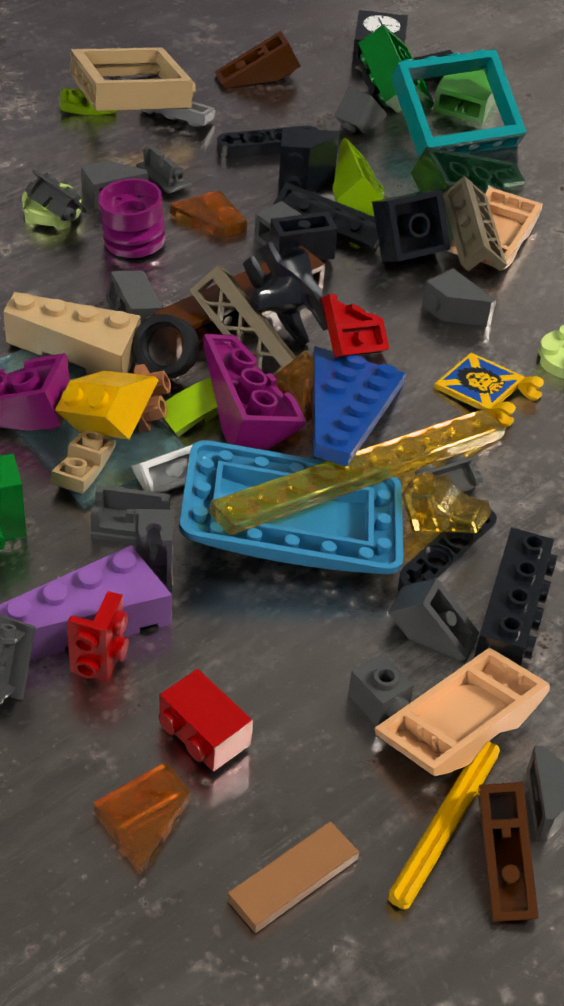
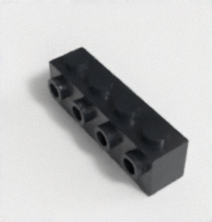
M511 527L474 658L486 649L491 648L520 666L523 658L531 660L537 637L531 636L530 631L531 629L539 630L544 609L537 607L538 602H546L551 584L550 581L544 580L545 575L552 577L558 555L551 554L554 543L553 538Z

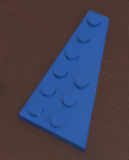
M314 346L312 356V376H314L312 385L314 409L313 456L348 466L404 385L406 373L398 371L392 365H377L367 362L365 358L358 355L334 359L333 351Z

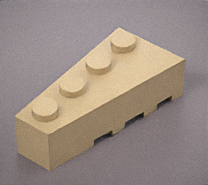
M14 292L3 311L7 343L40 356L47 353L50 355L65 353L68 359V366L74 363L84 367L89 375L104 370L129 373L135 360L133 337L141 324L140 315Z

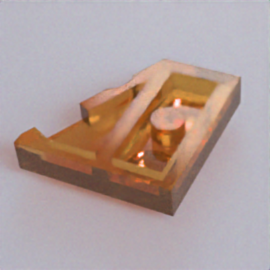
M220 190L170 204V214L177 218L183 214L190 217L191 225L200 229H206L209 233L220 238L247 231V220Z
M304 350L273 376L277 379L275 385L283 394L289 392L296 399L306 421L309 422L312 419L314 358L309 352Z
M166 761L95 801L94 812L136 870L141 873L148 866L149 857L160 841L163 842L171 831L173 820L182 814L190 802V790Z

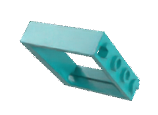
M480 49L471 53H453L449 56H430L426 59L413 61L407 59L398 62L391 80L420 162L514 148L519 145L526 135L527 131L496 49L486 51ZM484 70L504 126L432 137L413 80Z

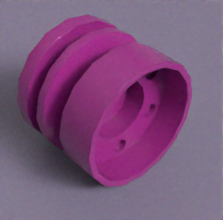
M132 178L112 182L102 189L98 195V203L102 220L104 245L108 251L120 257L138 258L153 254L159 250L166 241L164 217L162 216V195L158 186L148 180Z

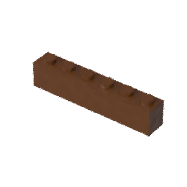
M300 246L299 248H303L308 252L313 279L320 289H323L325 263ZM266 262L260 264L266 275L271 272ZM246 271L233 276L251 299V293L256 288L251 284ZM215 284L205 289L201 294L209 302H219L220 288ZM193 295L153 312V315L171 314L187 321L196 331L199 347L204 345V334L223 335ZM226 297L225 303H231ZM212 307L217 313L218 307ZM225 308L223 322L226 326L238 327L239 312L237 309ZM260 311V312L263 314V316H266V315L272 313L273 311ZM162 327L153 334V338L176 358L181 356L184 350V340L177 329Z

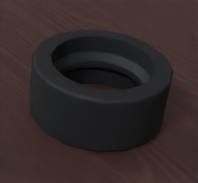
M156 314L146 318L137 328L133 337V353L139 365L145 364L150 373L165 371L168 378H176L186 374L194 366L199 355V339L195 329L187 321L171 314ZM162 327L177 329L184 340V350L181 357L169 366L155 363L149 354L150 339Z

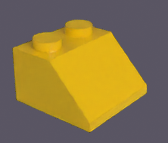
M105 370L69 381L55 411L78 432H83L84 430L96 431L103 434V436L130 440L159 380L155 376Z

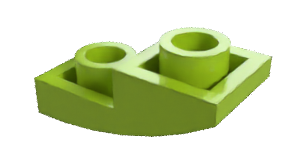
M64 87L61 89L59 95V110L81 115H104L116 113L117 111H95L82 91Z
M211 377L184 389L166 400L167 414L163 421L178 438L202 419L207 423L218 415Z

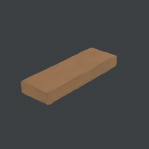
M330 821L229 891L227 901L253 932L257 933L358 860L359 851Z

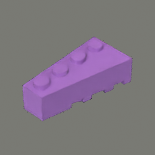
M132 545L0 604V614L36 626L30 657L31 661L65 652L66 646H68L67 622L70 616L93 621L107 591L123 595V612L128 613L124 637L140 633V628L157 624L158 628L172 625V594Z

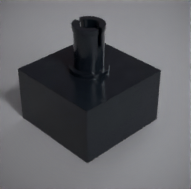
M441 189L424 190L372 202L382 261L398 262L450 250Z

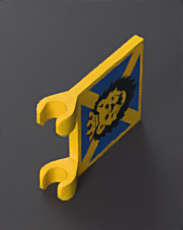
M470 353L435 382L434 389L488 413L500 426L508 427L514 422V418L508 415H512L516 407L510 402L503 401L517 388L527 399L531 401L538 400L542 396V392L536 389H540L544 385V380L538 376L524 377L476 354Z

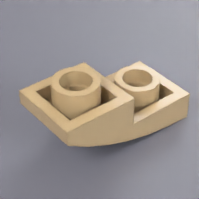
M84 430L69 443L67 457L51 471L50 484L83 494L105 466L115 447L116 440L104 437L103 434L96 431Z

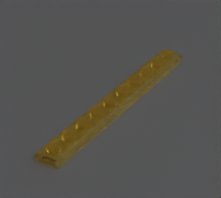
M481 409L360 450L348 466L327 461L212 500L209 513L229 535H233L503 438L506 428L485 409Z

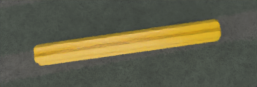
M488 741L471 764L463 768L390 888L388 901L392 905L397 906L401 910H406L411 906L475 798L479 785L483 784L498 759L500 748L497 744Z

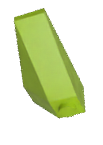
M345 137L341 141L332 189L336 198L335 202L374 217L372 202L385 199L383 197L385 189L374 176L375 173L364 156Z

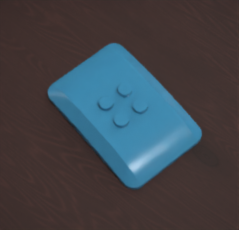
M202 440L194 443L190 450L179 531L189 540L253 557L331 570L392 574L401 568L403 562L402 485L396 476L384 471L350 465L343 466L328 461Z

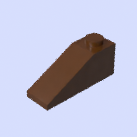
M279 31L214 72L223 88L278 81L285 76L291 75L301 65L282 31Z
M523 782L479 785L477 790L493 922L539 919Z

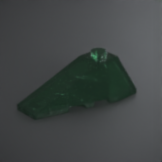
M431 147L425 148L411 171V175L420 191L441 189L442 195L464 176L481 191L488 190L489 187L499 189L521 186L525 183V179L515 163Z

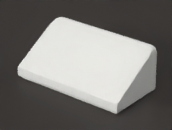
M192 445L131 466L144 491L165 493L184 486Z

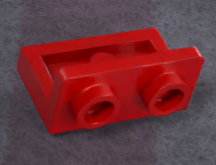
M107 591L93 621L70 616L67 622L70 670L72 672L78 673L85 678L108 681L116 662L124 660L128 650L129 639L124 638L128 613L123 612L122 594Z

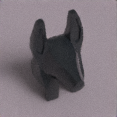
M273 242L260 249L271 272L266 275L254 256L248 258L243 263L251 284L256 288L251 293L249 302L255 311H273L277 313L287 332L298 344L303 346L310 342L300 315V311L305 307L311 311L323 331L328 330L321 299L324 295L313 279L308 252L303 248L295 246L283 249L279 255Z

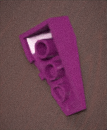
M204 334L203 344L220 424L228 444L268 450L305 427L307 421L296 399L289 392L283 394L275 385L277 379L271 373L264 374L256 365L257 358L235 335Z
M65 353L24 361L23 365L25 368L6 374L4 368L0 369V427L25 431L53 430L61 427L64 418L55 411V408L69 383L68 359Z

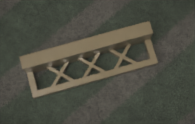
M464 176L443 193L460 264L469 271L483 259H486L501 271L507 266L487 195Z
M217 265L189 290L223 335H233L231 331H237L236 337L241 342H243L244 332L255 333L258 336L257 351L250 352L256 356V365L260 369L262 368L263 357H274L281 367L272 374L277 379L276 383L288 373L296 376L304 369L303 365L263 314L253 309L249 302L250 298L229 271ZM214 281L220 288L219 302H209L201 294ZM226 297L231 303H225ZM212 307H218L217 313ZM225 308L237 309L239 312L238 327L226 326L223 322ZM245 321L250 327H244ZM264 345L270 352H263Z

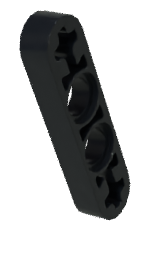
M295 126V127H287V128H301V129H316V130H319L318 128H316V127H314V126ZM282 128L223 133L217 137V154L224 158L280 154Z
M482 505L471 506L402 568L398 580V591L400 592L403 586L418 583L417 580L421 578V573L423 574L422 581L438 578L443 583L491 538L497 521L495 512ZM473 523L477 524L474 528V531L472 530ZM452 538H461L465 540L468 545L462 547L453 545L449 540ZM440 558L446 562V565L434 566L428 562V559Z

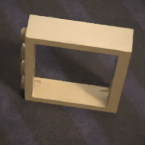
M163 47L71 49L70 76L95 111L192 107L193 92H196L195 83ZM158 75L161 79L104 80L102 76Z

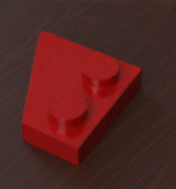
M335 294L321 297L334 359L349 355L382 353L390 350L383 318L373 313H366L361 307L353 303L346 305L338 301Z

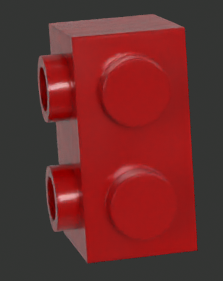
M198 668L159 694L158 718L164 730L170 735L175 734L186 745L189 754L196 761H203L213 772L251 745L253 720Z

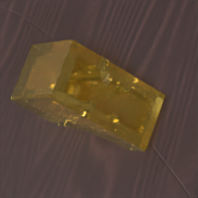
M432 473L416 475L402 493L412 531L477 533L491 514L488 500H480L464 494L450 482L449 475H433Z

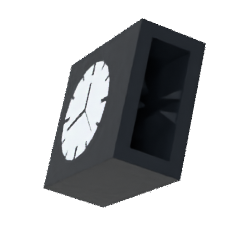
M359 10L352 62L363 63L360 57L362 51L358 43L383 24L405 43L408 15Z

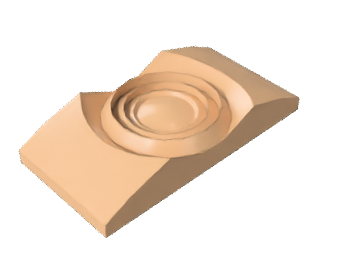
M489 187L485 195H487L507 266L504 268L506 269L513 263L524 239L529 237L540 215L543 204ZM453 238V240L450 243V250H448V252L458 255L455 241ZM483 259V260L481 261V263H484V264L493 266V265H492L488 260H486V259Z
M488 648L375 727V735L433 776L447 774L470 765L485 744L500 732L518 729L550 691V683L495 650Z

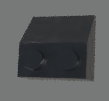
M282 127L278 195L286 182L312 193L334 183L339 131Z

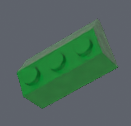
M383 24L358 43L362 51L360 57L371 71L369 77L380 91L378 98L386 108L390 106L397 113H400L402 109L391 77L398 62L407 59L413 61L414 58L408 46ZM413 80L422 109L433 107L434 101L424 80Z

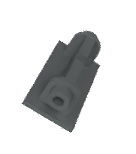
M147 145L143 149L144 161L136 164V167L145 169L148 172V177L168 194L192 185V182L185 177L184 169L168 157L164 159V154L159 151L158 147Z
M32 170L37 179L26 187V192L30 199L44 208L53 200L47 209L63 221L73 220L77 209L84 213L86 212V209L79 202L81 196L68 186L63 189L60 187V182L49 173L43 176L36 170Z
M463 455L457 456L447 461L444 466L437 468L434 465L424 466L415 472V477L408 484L407 490L417 487L415 491L416 499L419 503L424 502L425 504L449 498L451 493L448 489V484H450L455 495L475 490L479 487V484L483 483L481 472L475 471L473 465L479 459V455L467 459Z
M1 614L0 704L8 696L19 700L23 699L36 629L34 625Z

